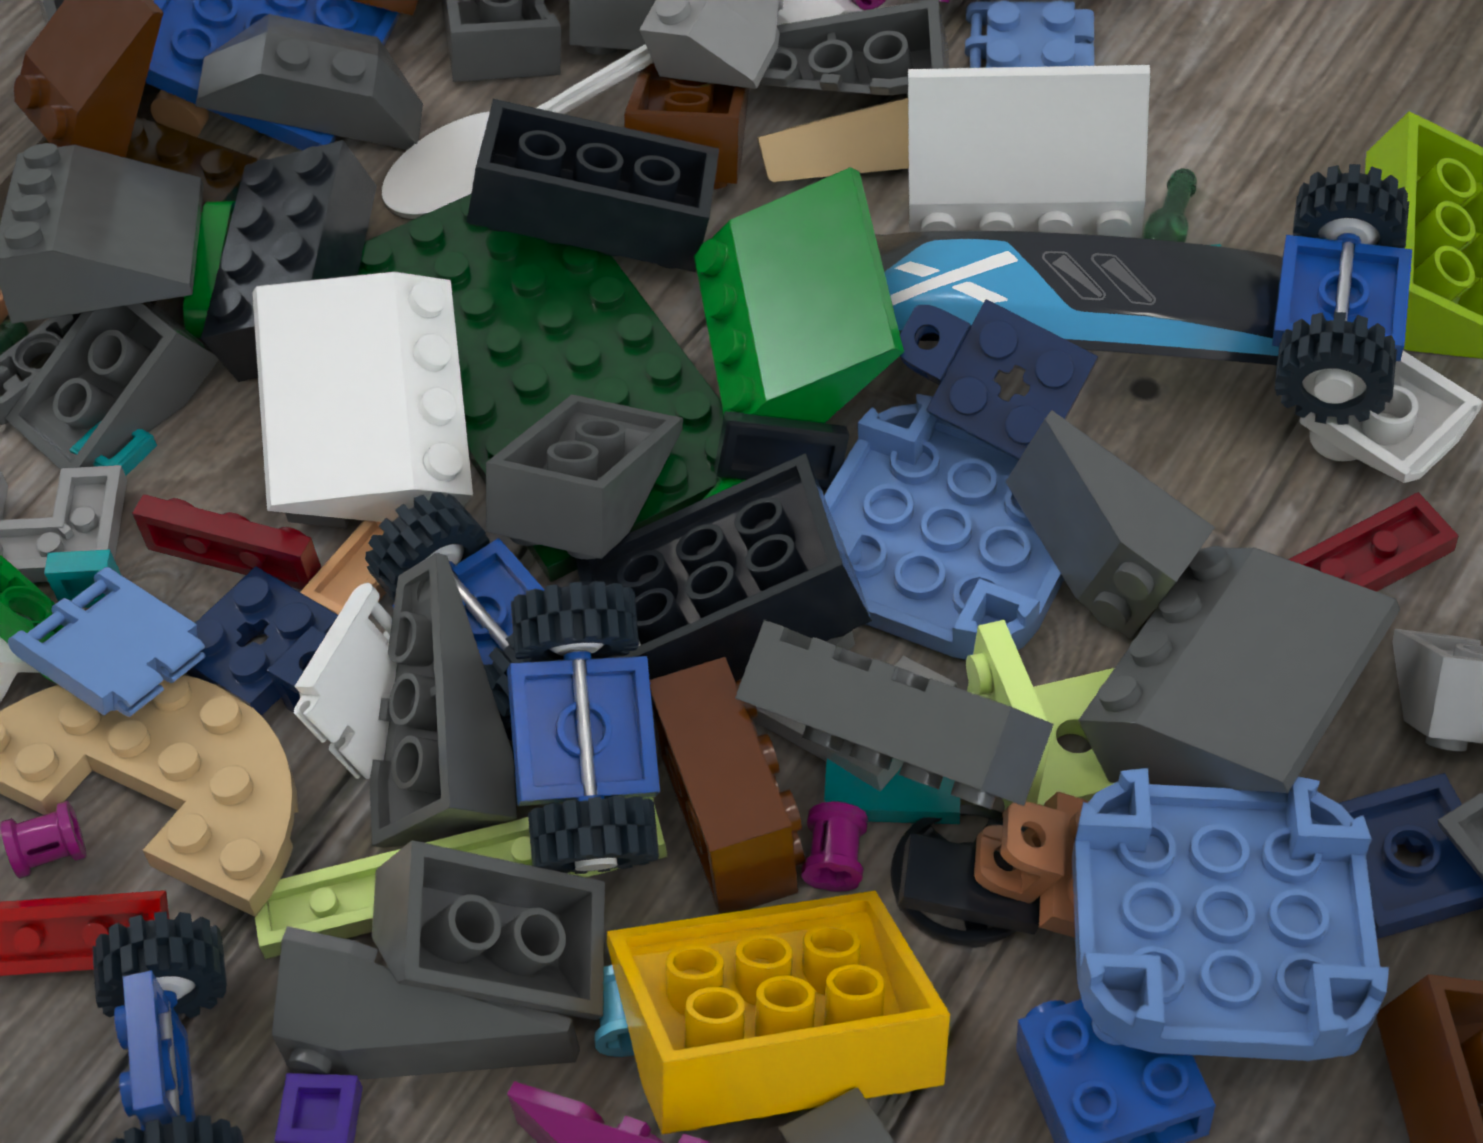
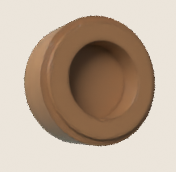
M160 90L150 107L151 114L158 124L195 137L200 134L209 120L207 109L196 107V104L164 90Z

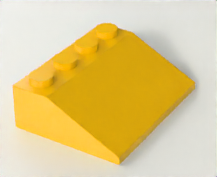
M876 890L607 931V946L642 1088L662 1135L680 1131H694L708 1126L754 1118H767L777 1114L816 1108L856 1087L859 1088L865 1099L890 1094H904L913 1090L941 1086L945 1083L950 1013Z

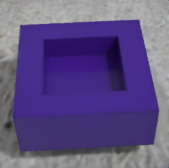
M286 1073L274 1142L354 1143L363 1089L358 1076Z

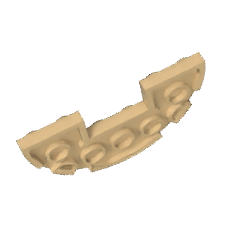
M182 675L173 683L163 679L159 685L163 686L164 690L131 717H127L117 710L110 711L104 716L60 685H55L27 696L0 711V794L45 815L55 812L57 804L64 802L92 771H95L178 811L143 849L149 865L254 917L257 916L280 881L292 853L293 845L290 836L294 824V813L298 812V800L292 770L281 743L267 721L253 707L248 706L218 685Z

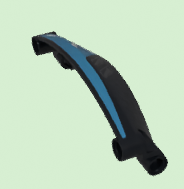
M922 231L888 235L875 234L900 334L913 309L918 305L938 307L972 325L985 299L1087 351L1277 366L1279 347L1272 346L1282 256L1203 244L1087 234L1022 231ZM928 334L922 337L920 341L939 342L940 337Z

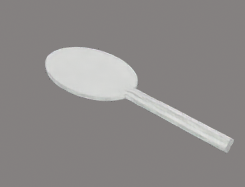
M646 44L536 108L566 114L654 63ZM490 112L471 115L451 122L428 134L402 154L390 168L383 182L382 197L387 208L397 216L416 219L471 194L475 168Z

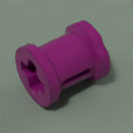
M68 800L58 803L55 812L20 823H16L11 818L2 821L0 824L7 857L15 875L19 879L30 876L31 868L68 856H71L75 861L86 858V847L74 809Z
M835 801L822 802L808 810L807 827L813 833L810 857L802 865L801 877L805 883L814 888L825 889L831 892L849 891L859 886V883L863 880L864 871L862 865L858 862L859 839L867 832L868 816L865 811L857 806Z

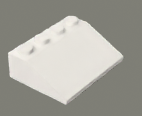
M1150 65L908 69L909 232L1022 231L1142 238L1146 191Z
M387 272L256 286L252 293L267 511L383 522L385 518H388L393 522L399 517L395 509L402 504L411 509L414 507L415 497L424 495L430 500L432 492H441L445 497L450 494L465 506L473 496L451 280Z

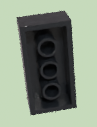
M493 99L475 168L466 223L484 226L493 231H507L539 238L553 244H567L599 251L609 256H622L650 262L664 268H677L696 272L694 255L703 244L710 218L719 149Z
M344 140L318 147H308L302 151L271 159H262L245 165L201 335V340L238 382L258 378L252 293L256 286L358 276L377 185Z

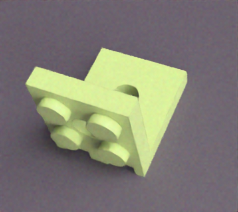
M999 620L978 625L973 655H969L966 658V671L969 680L967 691L1011 706L1054 724L1026 802L1044 806V803L1057 791L1090 801L1095 793L1114 783L1108 781L1092 748L1084 753H1072L1062 748L1057 739L1065 734H1077L1088 740L1078 720L1114 668L1033 687L1005 620ZM1002 798L1005 805L1004 810L1014 803Z

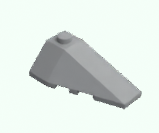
M656 0L639 31L660 77L757 89L778 49L780 36L777 28L778 11L783 9L784 0Z
M1394 629L1392 643L1404 721L1426 735V744L1440 749L1466 751L1468 742L1483 743V646H1480L1481 640Z

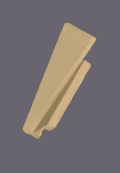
M908 96L757 137L766 176L770 181L778 182L827 177L849 167L858 170L860 173L909 168Z

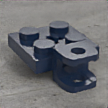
M985 299L972 325L938 307L918 305L913 309L900 334L904 353L900 355L903 363L916 374L939 385L926 409L927 412L1017 460L1021 458L1051 410L1066 420L1098 361L1097 355ZM934 334L940 337L938 344L932 349L925 350L919 347V342L925 335ZM1014 368L1021 369L1025 372L1023 382L1030 387L1029 392L1025 397L1020 394H1014L1010 401L1002 400L999 397L1001 386L995 382L997 375L1000 372L1010 374Z
M255 566L195 622L197 624V637L205 645V648L200 652H203L206 657L186 673L191 677L220 686L251 708L253 707L261 716L280 698H282L286 708L294 713V708L300 699V692L294 686L338 615ZM265 634L267 640L261 645L251 642L245 646L249 640L258 635Z
M1445 773L1338 803L1342 805L1353 819L1364 816L1372 838L1366 853L1376 939L1483 908V881L1438 826L1439 818L1462 805ZM1405 844L1411 853L1422 851L1426 857L1421 860L1419 867L1405 865L1395 857L1398 851L1397 845Z

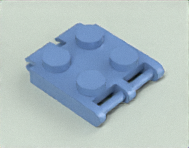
M972 2L966 8V20L971 24V37L965 41V54L970 58V68H981V59H986V68L1095 66L1094 12L1089 9H1075V2ZM982 25H987V35H982Z
M105 567L94 575V584L71 601L66 598L61 599L52 606L51 616L28 633L24 631L15 633L8 639V645L18 658L105 716L108 712L117 710L123 715L131 717L164 690L163 686L159 685L163 679L173 683L205 658V654L200 652L205 648V645L197 637L196 623L116 571ZM102 593L106 594L105 597L86 611L82 609ZM59 625L64 626L61 630H59L45 642H39V640H41L43 637H45Z

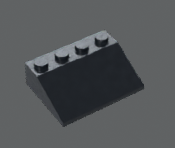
M806 453L627 534L602 559L576 558L579 579L582 585H590L595 581L605 582V586L618 583L623 584V588L630 587L633 589L639 638L638 649L630 651V654L625 656L613 655V658L647 656L649 680L726 657L734 680L742 679L764 620L786 627L809 638L814 637L823 641L842 637L853 629L872 621L859 581Z

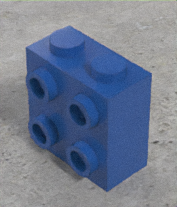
M1082 999L1067 1004L1063 1000L1048 1001L1033 1008L1026 1017L1018 1019L1016 1052L1054 1143H1186L1209 1135L1215 1103L1193 1055L1153 1053L1127 1047L1124 1044L1112 1045L1102 1041L1093 1031L1092 1018L1084 1009Z

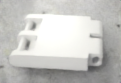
M370 583L361 584L352 592L294 686L300 692V699L294 708V714L322 743L327 739L331 742L329 751L356 779L360 778L361 775L365 779L370 778L373 759L384 761L389 722L378 720L381 698H390L397 670V663L392 661L388 655L392 617L379 604L380 594ZM370 613L385 629L384 634L368 618Z

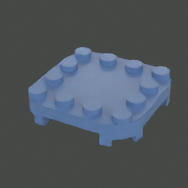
M916 394V404L894 406L879 414L872 407L858 422V439L824 495L859 581L872 619L866 625L951 657L966 660L967 656L973 655L978 625L1005 620L1017 650L1023 648L1040 628L1064 578L1006 484L1007 478L1019 460L929 414L926 409L933 396Z
M1148 768L1121 771L1118 782L1095 793L1088 803L1083 802L1072 852L1077 984L1084 1009L1092 1018V1028L1096 1036L1108 1044H1124L1127 1047L1164 1054L1311 1061L1349 1056L1357 1052L1364 1036L1373 1024L1386 995L1389 967H1380L1366 862V853L1372 838L1364 816L1353 819L1342 805L1317 792L1320 782L1318 780L1298 776L1288 793L1234 790L1232 788L1149 784Z

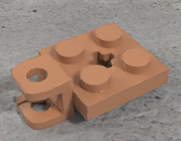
M1057 791L1044 803V806L1032 802H1025L1024 806L1012 803L1002 813L1003 826H987L977 835L975 879L983 887L996 894L1031 904L1040 896L1039 928L1075 938L1072 852L1083 802L1088 803L1089 801ZM1021 827H1029L1026 831H1021ZM994 851H1000L1003 859L1013 866L1012 871H1005L996 864Z

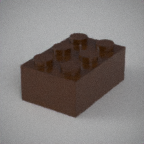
M726 657L650 680L652 712L659 752L719 914L747 910L798 893L796 866L805 863L803 848L797 831L802 830V822L795 799L789 789L780 792L774 775L779 773L780 769L772 741L767 733L758 736L752 720L758 717L756 706L735 698L742 680H734Z

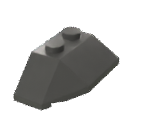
M268 14L204 57L196 107L408 150L419 141L423 103L378 37Z

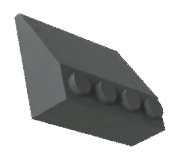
M52 143L34 145L23 153H18L0 222V289L11 323L192 295L204 191L201 177L78 145L57 147Z
M1221 546L1202 548L1197 552L1174 586L1161 600L1157 609L1136 639L1130 644L1129 649L1105 683L1100 687L1098 693L1078 721L1108 781L1111 783L1118 782L1121 771L1148 768L1149 784L1232 788L1234 790L1288 793L1399 613V604L1395 598L1258 548H1224Z

